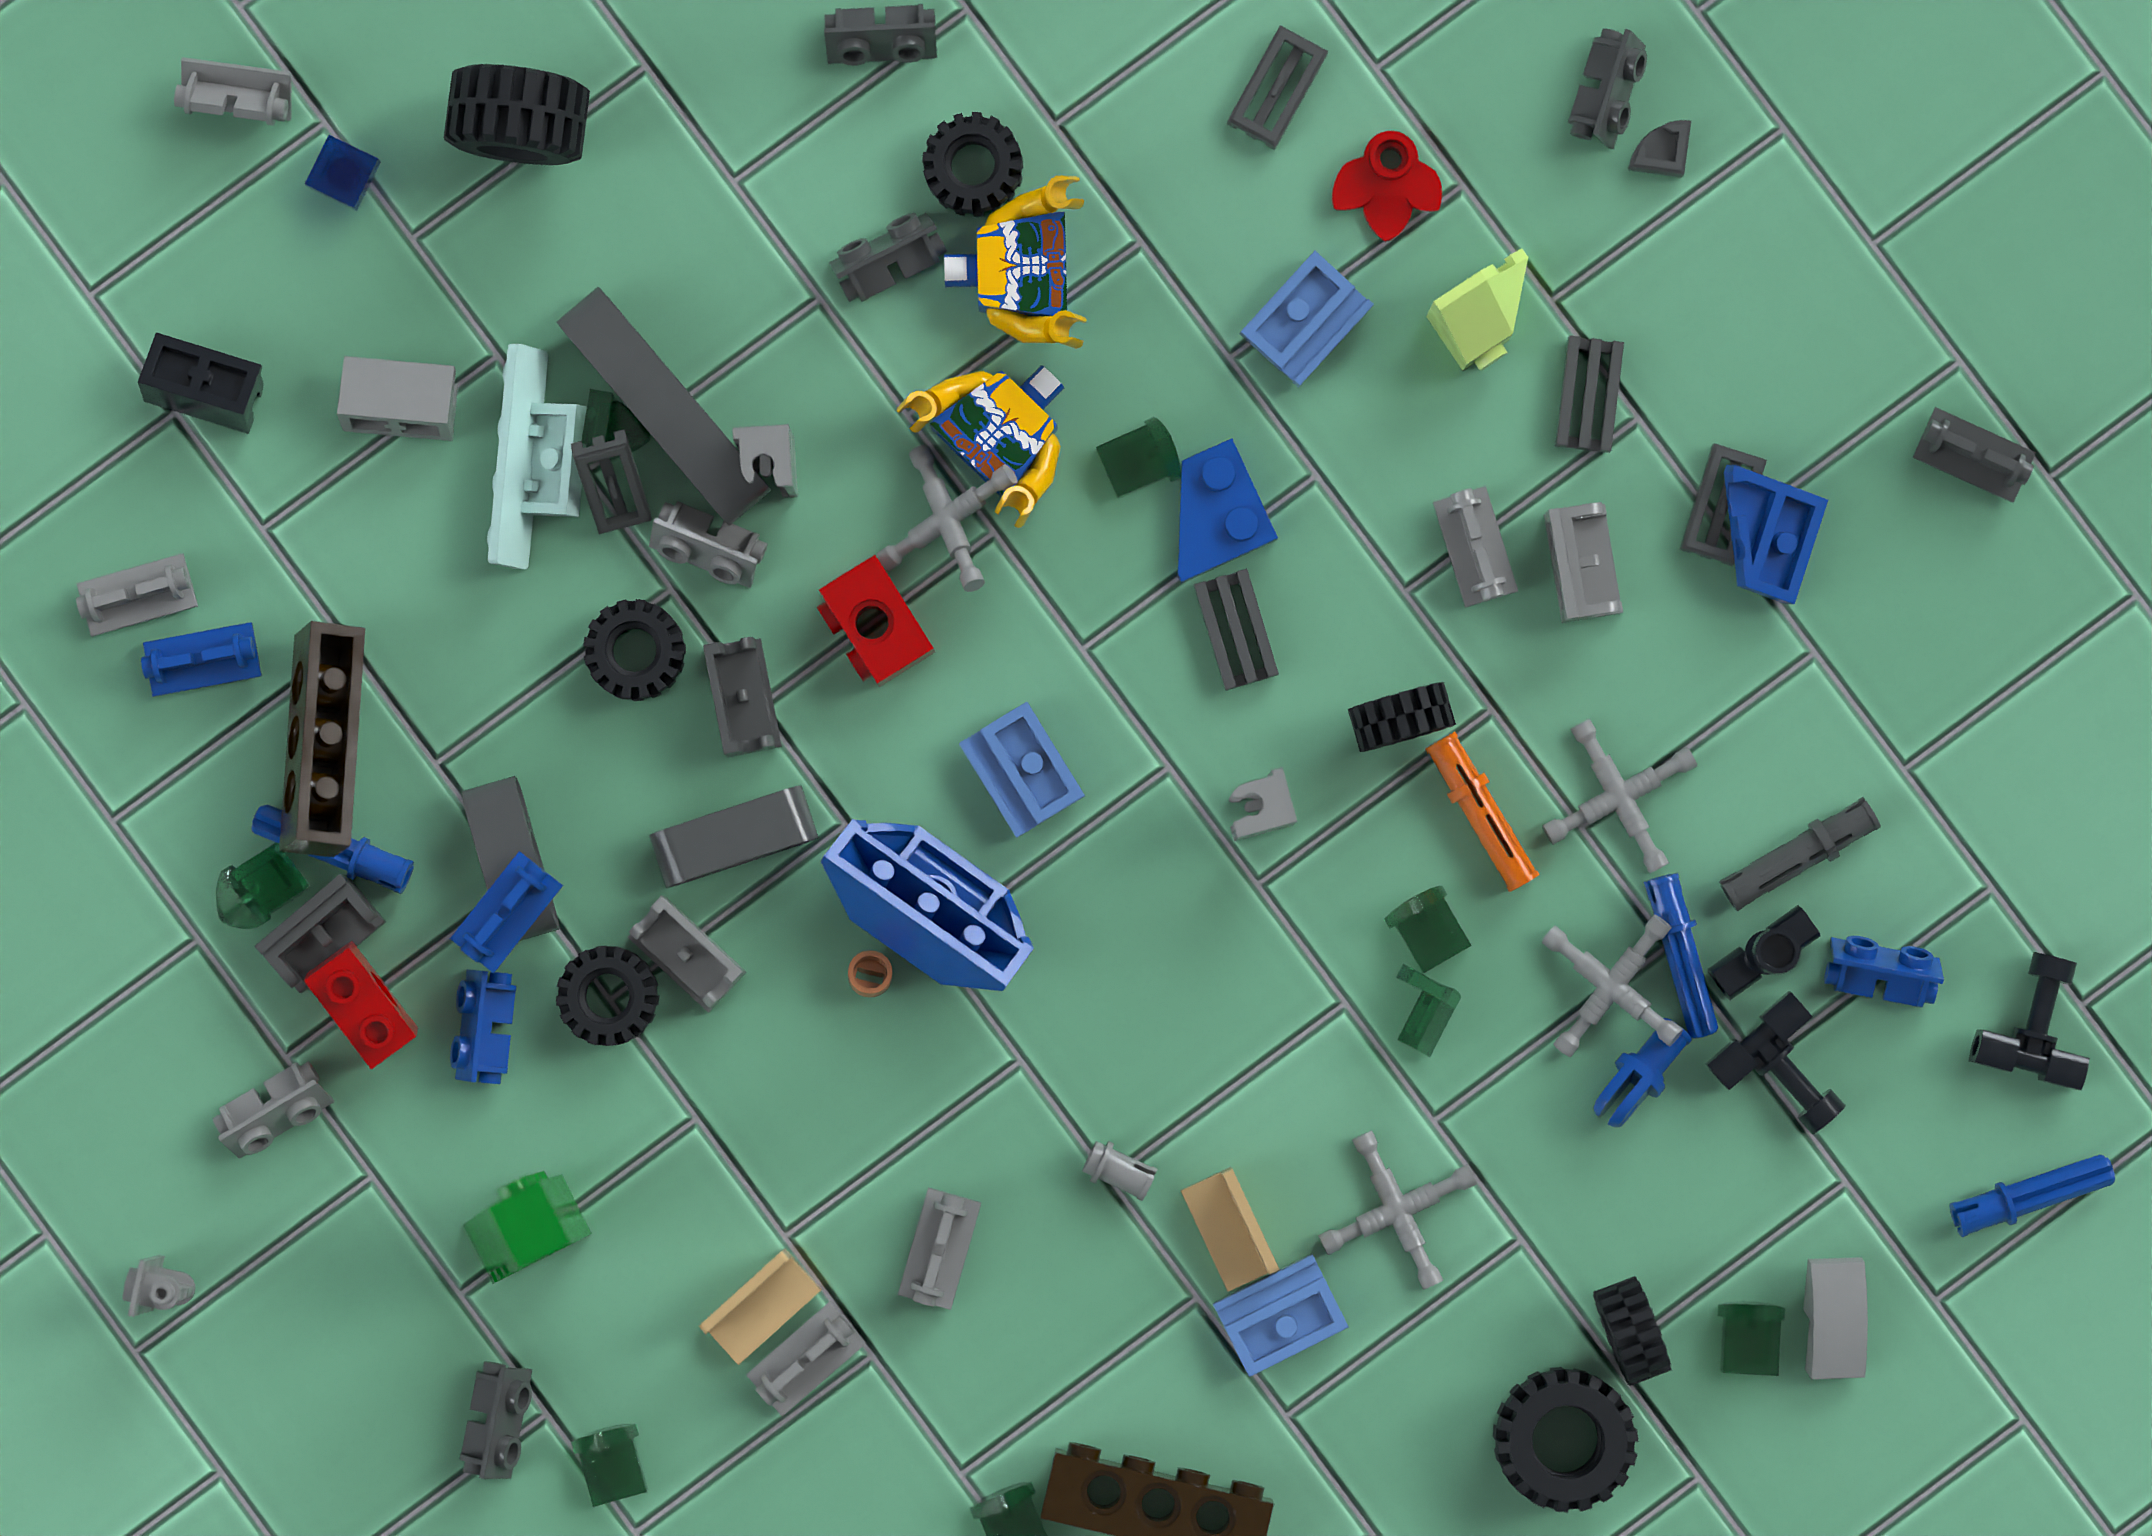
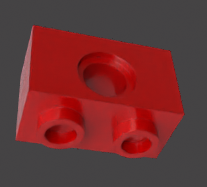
M873 555L819 589L825 602L817 606V609L833 635L841 630L845 631L855 647L846 655L863 682L873 676L878 686L881 687L935 653L932 644L876 555ZM871 609L880 610L888 617L886 632L876 639L865 638L857 630L859 617L862 613Z
M352 940L306 974L304 979L306 985L371 1070L417 1036L419 1029Z

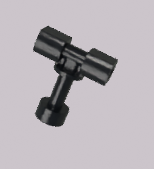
M1797 905L1767 926L1766 930L1752 935L1746 943L1745 951L1741 947L1736 948L1708 968L1707 971L1724 996L1731 1001L1762 978L1761 974H1782L1793 969L1799 961L1801 950L1821 935L1806 912Z
M2033 952L2028 974L2038 977V982L2026 1028L2014 1027L2012 1037L1977 1029L1970 1050L1969 1062L2007 1072H2012L2015 1067L2037 1073L2038 1080L2074 1090H2082L2090 1058L2055 1049L2058 1038L2047 1035L2060 983L2072 985L2077 963Z
M1788 991L1759 1016L1763 1022L1740 1043L1733 1039L1705 1065L1728 1090L1734 1087L1753 1069L1760 1076L1770 1070L1804 1108L1797 1118L1813 1135L1830 1123L1846 1105L1832 1089H1828L1820 1094L1787 1056L1794 1048L1788 1041V1038L1813 1017L1793 993Z

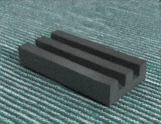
M1280 25L1232 111L1227 124L1235 129L1239 128L1245 131L1246 135L1255 140L1257 138L1265 142L1266 146L1275 150L1328 55V51ZM1284 42L1294 46L1254 120L1251 121L1245 118L1244 115ZM1305 52L1312 56V59L1273 130L1269 131L1263 126Z
M1569 335L1555 440L1556 447L1605 453L1611 452L1624 342H1607L1596 338L1583 339L1579 336ZM1579 351L1589 352L1580 431L1579 437L1569 436L1578 353ZM1603 353L1610 354L1600 440L1591 439L1600 355Z
M625 430L614 432L615 440L605 442L603 435L592 438L594 446L583 448L581 441L571 443L573 458L599 534L652 521L650 507ZM620 456L637 508L636 511L628 512L610 457ZM599 461L617 516L606 517L589 463Z
M1714 443L1710 450L1679 550L1688 553L1693 552L1701 557L1710 560L1715 559L1723 564L1733 566L1735 562L1731 533L1725 550L1716 547L1728 510L1725 479L1705 543L1696 541L1720 461L1723 458L1730 461L1729 465L1740 467L1745 465L1751 467L1750 471L1762 475L1767 460Z
M1247 568L1236 571V573L1194 584L1225 691L1279 675ZM1237 584L1240 586L1264 668L1254 670L1230 586ZM1219 590L1244 673L1234 677L1209 597L1210 592Z

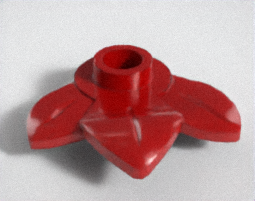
M1384 131L1375 135L1368 142L1362 157L1353 159L1342 166L1337 174L1332 190V204L1335 210L1348 211L1363 207V213L1369 227L1385 242L1391 241L1405 229L1413 208L1420 211L1436 212L1439 211L1442 201V184L1438 174L1434 169L1418 160V151L1414 142L1407 135L1397 131ZM1387 150H1393L1399 154L1401 163L1394 169H1388L1381 164L1380 155Z

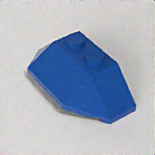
M852 819L821 860L849 919L941 985L1004 991L1034 949L1030 938L1025 935L1021 917L1009 889L920 826L886 822L867 824L866 820Z

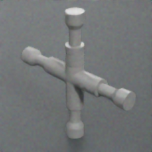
M928 445L917 446L910 451L909 456L913 466L920 470L925 482L923 490L933 514L909 530L908 537L897 545H888L879 551L877 558L884 569L891 571L901 564L906 554L915 548H924L942 535L950 556L956 558L961 570L959 579L963 589L966 592L976 591L984 585L985 581L980 569L972 563L969 555L971 547L962 528L961 521L986 504L985 500L998 490H1007L1016 484L1017 477L1013 470L1004 464L993 472L991 479L978 488L971 487L951 501L943 479L938 478L934 470V456Z
M1588 719L1571 728L1576 740L1584 744L1594 762L1590 766L1605 792L1579 805V810L1562 820L1553 819L1542 825L1551 844L1554 845L1565 839L1569 831L1585 822L1590 825L1616 811L1629 837L1634 836L1644 854L1643 862L1649 873L1667 865L1669 862L1665 854L1655 847L1646 830L1649 828V825L1635 800L1662 786L1661 781L1675 773H1686L1697 767V763L1690 750L1686 747L1676 752L1669 762L1656 769L1649 767L1624 781L1610 754L1605 756L1596 739V729L1592 721Z
M1654 914L1647 922L1645 933L1633 948L1629 946L1611 970L1600 963L1589 952L1586 951L1583 954L1568 941L1566 934L1557 926L1551 928L1545 935L1542 944L1551 951L1563 954L1575 964L1574 970L1597 987L1578 1011L1580 1017L1570 1030L1561 1033L1553 1043L1559 1051L1571 1057L1578 1049L1580 1038L1591 1024L1596 1025L1613 1002L1622 1009H1625L1637 1021L1643 1019L1657 1031L1659 1039L1669 1047L1679 1038L1683 1029L1674 1021L1663 1019L1650 1008L1652 1003L1628 985L1635 976V973L1645 963L1646 958L1644 956L1656 941L1663 939L1672 928L1666 921Z
M1371 1130L1352 1139L1357 1151L1366 1158L1373 1173L1370 1179L1373 1185H1375L1374 1187L1383 1205L1356 1217L1357 1222L1340 1230H1328L1318 1235L1327 1255L1340 1250L1345 1242L1362 1234L1364 1237H1368L1393 1225L1405 1252L1410 1251L1416 1263L1418 1279L1423 1290L1443 1281V1278L1438 1268L1432 1265L1422 1246L1425 1244V1240L1414 1221L1413 1215L1439 1203L1440 1197L1456 1189L1466 1190L1477 1185L1468 1164L1456 1169L1451 1177L1435 1185L1429 1182L1403 1195L1390 1167L1385 1168L1378 1154V1142L1373 1131Z

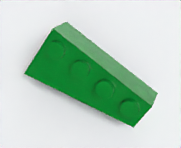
M545 1170L523 1176L496 1190L501 1201L487 1207L463 1224L493 1284L592 1234L563 1175L548 1178Z

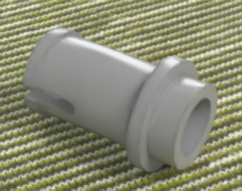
M1096 1141L1082 1171L1091 1175L1090 1181L1096 1183L1098 1179L1143 1201L1155 1177L1157 1168L1150 1167L1112 1149L1114 1143L1110 1141L1106 1145Z

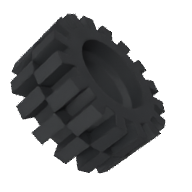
M972 112V116L963 117V114L959 113L953 115V121L947 124L945 121L941 122L937 126L938 131L934 136L930 134L926 141L927 150L923 152L922 157L923 172L929 189L942 206L946 209L948 207L953 209L955 214L965 216V213L973 214L974 217H983L984 212L990 210L995 212L1001 208V205L1006 200L1010 202L1015 197L1014 191L1017 186L1020 187L1023 179V158L1012 131L1007 126L1001 125L999 119L993 116L985 118L981 112ZM968 145L983 146L994 157L995 164L991 176L978 185L964 184L952 172V161L955 154L961 148Z
M626 599L617 601L616 605L610 608L606 606L600 611L601 615L596 620L593 619L588 626L590 630L588 636H584L583 643L585 647V664L589 668L590 675L595 682L615 697L633 701H644L645 698L649 697L655 698L661 695V692L667 687L671 688L676 682L675 678L678 673H681L683 670L684 654H686V644L682 637L683 633L674 619L658 605L636 599V601H627ZM630 629H641L648 632L656 644V655L653 662L641 671L632 672L624 670L617 664L614 658L613 649L615 641L623 632Z
M1444 682L1402 691L1348 709L1360 752L1393 745L1456 725Z
M598 946L579 953L578 957L573 961H569L564 969L566 970L562 977H559L557 983L559 989L558 996H556V1005L560 1008V1017L563 1023L568 1025L576 1037L582 1038L587 1043L594 1045H621L640 1036L648 1024L652 1023L656 1015L654 1014L656 1006L659 1005L658 983L650 970V966L645 960L639 958L637 954L619 947ZM603 974H613L620 977L629 990V1001L622 1013L612 1018H603L596 1015L587 1003L586 994L590 983L596 977Z
M1634 1276L1594 1291L1593 1297L1601 1317L1602 1326L1605 1329L1609 1345L1612 1347L1613 1355L1619 1364L1626 1383L1631 1386L1671 1371V1362L1667 1354L1666 1345L1661 1337L1660 1328L1655 1321L1653 1310L1649 1306L1647 1296L1643 1292L1637 1277Z

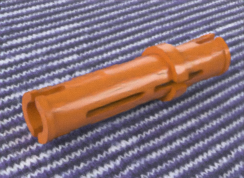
M1453 732L1430 745L1425 750L1427 754H1430L1451 790L1447 793L1451 803L1458 802L1482 846L1506 883V888L1511 892L1540 874L1535 870L1510 824L1486 787V784L1490 781L1485 772L1478 773L1457 738V733Z

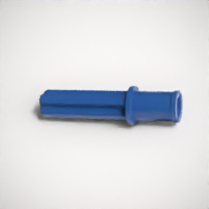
M270 805L260 806L252 821V832L280 844L282 810ZM365 837L360 841L351 838V846L334 858L309 855L346 870L347 877L354 880L358 876L380 884L399 894H402L414 868V861L370 845V839Z
M1678 872L1644 881V887L1646 888L1653 914L1662 918L1672 927L1662 939L1688 1034L1691 1038L1695 1039L1712 1035L1717 1032L1718 1024L1691 927L1696 926L1697 923L1695 919L1690 920L1682 894Z
M2097 1155L2005 1186L2003 1182L1996 1183L1994 1190L1959 1202L1950 1203L1951 1217L1955 1227L1960 1226L1957 1228V1232L1961 1237L2003 1222L2014 1225L2017 1223V1217L2111 1186L2115 1182V1173L2110 1160L2104 1155Z

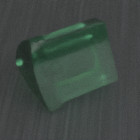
M590 389L581 440L583 448L594 446L592 438L602 435L605 442L615 440L614 432L625 430L632 452L651 440V434L628 407L615 400L612 392ZM618 455L610 458L611 460L619 458L620 456Z
M1156 417L1145 420L1144 426L1096 447L1097 454L1117 499L1165 478H1169L1170 482L1181 478L1180 462L1174 441L1164 424Z
M277 842L237 868L230 865L221 871L216 886V906L221 922L240 929L259 927L271 920L272 913L296 899L308 889L310 885L287 854L279 851L280 845Z
M1442 885L1430 888L1411 897L1393 909L1384 918L1389 928L1396 927L1422 974L1472 946L1444 899L1448 894Z
M1403 964L1396 978L1422 992L1397 1040L1431 1057L1450 1017L1461 999V995L1456 989L1439 983Z
M1734 1301L1718 1304V1316L1723 1317L1720 1372L1779 1376L1781 1321L1785 1320L1786 1308L1752 1301Z
M620 1424L602 1428L585 1434L571 1442L574 1454H579L593 1507L648 1491L634 1437L639 1436L636 1424Z
M1032 1482L1018 1483L1000 1489L980 1499L969 1508L973 1518L980 1519L986 1536H1048L1032 1499V1495L1036 1493Z

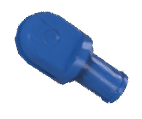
M1683 1029L1679 1038L1669 1047L1659 1039L1655 1030L1637 1053H1622L1615 1061V1066L1619 1070L1618 1073L1605 1087L1593 1106L1595 1114L1599 1118L1604 1115L1630 1083L1634 1085V1088L1611 1116L1608 1125L1612 1127L1624 1125L1648 1095L1655 1098L1659 1097L1665 1089V1084L1663 1083L1665 1080L1662 1074L1683 1048L1692 1041L1690 1035Z

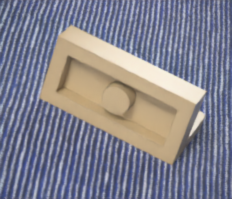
M1231 1167L1180 1190L1228 1292L1265 1274L1271 1275L1279 1271V1267Z
M785 1248L704 1320L699 1327L705 1334L709 1332L739 1365L822 1289Z

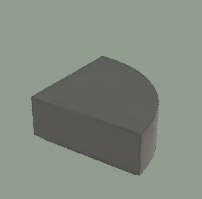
M1691 120L1671 121L1647 134L1634 150L1628 170L1682 178L1685 173Z

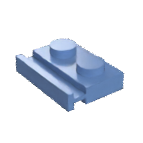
M1314 251L1243 328L1240 335L1277 369L1287 375L1299 388L1374 304L1355 289L1356 287L1321 255Z
M1027 701L959 743L1016 838L1085 797Z
M1312 1254L1212 1303L1249 1377L1349 1327Z

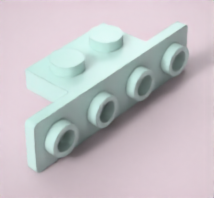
M523 344L508 345L507 361L503 368L504 392L502 413L498 422V456L496 472L492 481L494 492L492 519L487 535L489 547L488 562L514 569H527L529 566L533 515L579 517L582 482L573 458L571 443L581 441L583 448H585L589 407L579 404L544 403L548 353L545 350Z

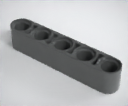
M599 286L556 322L729 526L771 491L754 468V482L750 484L746 481L741 472L740 452Z

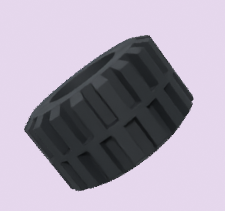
M474 64L455 69L451 76L444 140L461 151L501 161L534 165H563L580 160L583 152L590 90L569 77L532 68L498 64Z
M1556 1367L1550 1368V1371L1540 1373L1537 1371L1527 1376L1528 1380L1521 1385L1516 1384L1509 1391L1511 1395L1505 1403L1501 1402L1497 1411L1499 1415L1497 1425H1493V1438L1496 1445L1494 1452L1503 1470V1474L1523 1496L1527 1497L1534 1504L1543 1508H1553L1556 1512L1569 1513V1509L1585 1511L1592 1509V1504L1600 1500L1605 1503L1613 1497L1611 1492L1618 1485L1624 1486L1629 1478L1626 1475L1630 1465L1635 1466L1637 1458L1634 1448L1635 1442H1638V1432L1634 1428L1632 1422L1634 1417L1629 1406L1621 1399L1622 1396L1613 1387L1597 1376L1595 1377L1583 1370ZM1561 1406L1575 1407L1584 1411L1592 1419L1597 1430V1444L1593 1455L1583 1466L1570 1472H1557L1544 1466L1538 1460L1532 1445L1533 1432L1539 1420L1550 1410Z

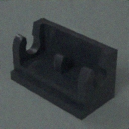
M156 332L138 379V385L144 402L249 434L254 421L252 408L255 397H261L263 393V380L261 376L263 368L261 364Z

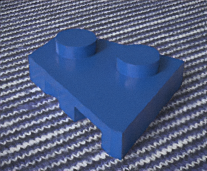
M1232 438L1182 460L1178 578L1181 584L1278 539Z
M1726 465L1724 479L1737 586L1784 604H1795L1828 499L1740 466Z

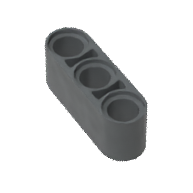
M516 776L483 784L461 792L487 890H489L519 851L544 870L524 796ZM553 899L520 941L559 930V922Z
M802 785L756 798L649 835L666 888L727 870L819 838Z

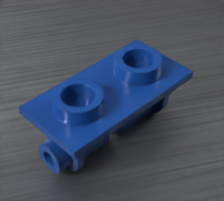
M252 622L143 642L145 657H141V666L145 679L149 678L152 697L262 677Z
M519 851L450 939L461 947L460 950L477 963L480 962L492 973H495L563 885Z
M1848 936L1846 940L1831 937L1830 946L1833 962L1827 963L1824 983L1834 985V991L1872 998L1877 979L1886 981L1883 1000L1920 1008L1923 1007L1924 1003H1935L1938 983L1943 984L1944 976L1940 958L1934 957L1929 951L1914 946H1905L1901 950L1880 947L1874 940L1862 936Z
M467 969L466 980H462L459 983L456 995V1008L458 1013H462L460 1036L456 1035L451 1045V1067L456 1069V1080L476 1083L477 1071H480L478 1082L501 1084V1075L508 1072L511 1035L491 1033L492 1022L512 1024L517 985H511L512 974L490 972L488 983V971Z

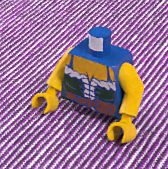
M1055 176L1051 178L1047 186L1021 194L988 215L985 226L977 228V254H944L945 287L978 286L979 311L987 313V318L991 325L1022 343L1058 342L1075 349L1081 348L1083 345L1082 340L1069 337L1070 327L1076 322L1086 323L1087 319L1067 311L1065 212H1056L1058 209L1075 210L1083 207L1084 199L1072 198L1067 200L1066 189L1069 184L1080 181L1077 176Z
M1042 365L1020 387L1003 371L998 372L994 376L985 371H978L946 379L925 392H912L896 409L900 413L905 408H911L918 413L920 419L909 428L914 433L919 432L933 417H936L930 423L931 430L985 483L991 479L994 471L1004 464L1008 465L1015 473L1017 483L1007 490H998L996 492L1001 499L995 508V513L999 515L1002 508L1006 506L1017 509L1020 513L1014 525L1017 528H1021L1025 524L1034 505L1053 483L1061 446L1058 438L1054 435L1057 431V424L1043 410L1064 389V386Z

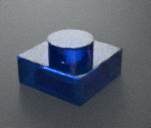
M328 135L305 185L357 211L381 161L377 157Z

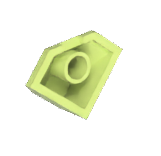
M1522 248L1504 259L1506 263L1496 269L1492 264L1436 299L1426 316L1462 371L1474 363L1481 371L1508 353L1503 344L1509 341L1514 331L1528 256Z

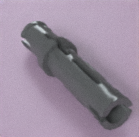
M1864 797L1822 822L1819 819L1807 824L1809 829L1798 835V837L1777 847L1740 871L1719 881L1721 888L1735 910H1741L1753 902V900L1767 892L1769 893L1813 865L1825 859L1829 862L1840 857V850L1859 838L1881 828L1879 820Z

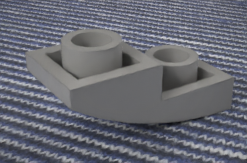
M1862 1257L1808 1259L1803 1307L1804 1312L1810 1319L1805 1370L1811 1380L1865 1378L1868 1332L1865 1262Z

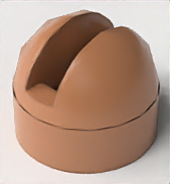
M873 950L863 951L851 960L848 967V982L857 994L863 997H877L889 988L892 981V966L888 958L882 953ZM859 971L871 976L884 978L883 983L878 984L855 978L856 973Z

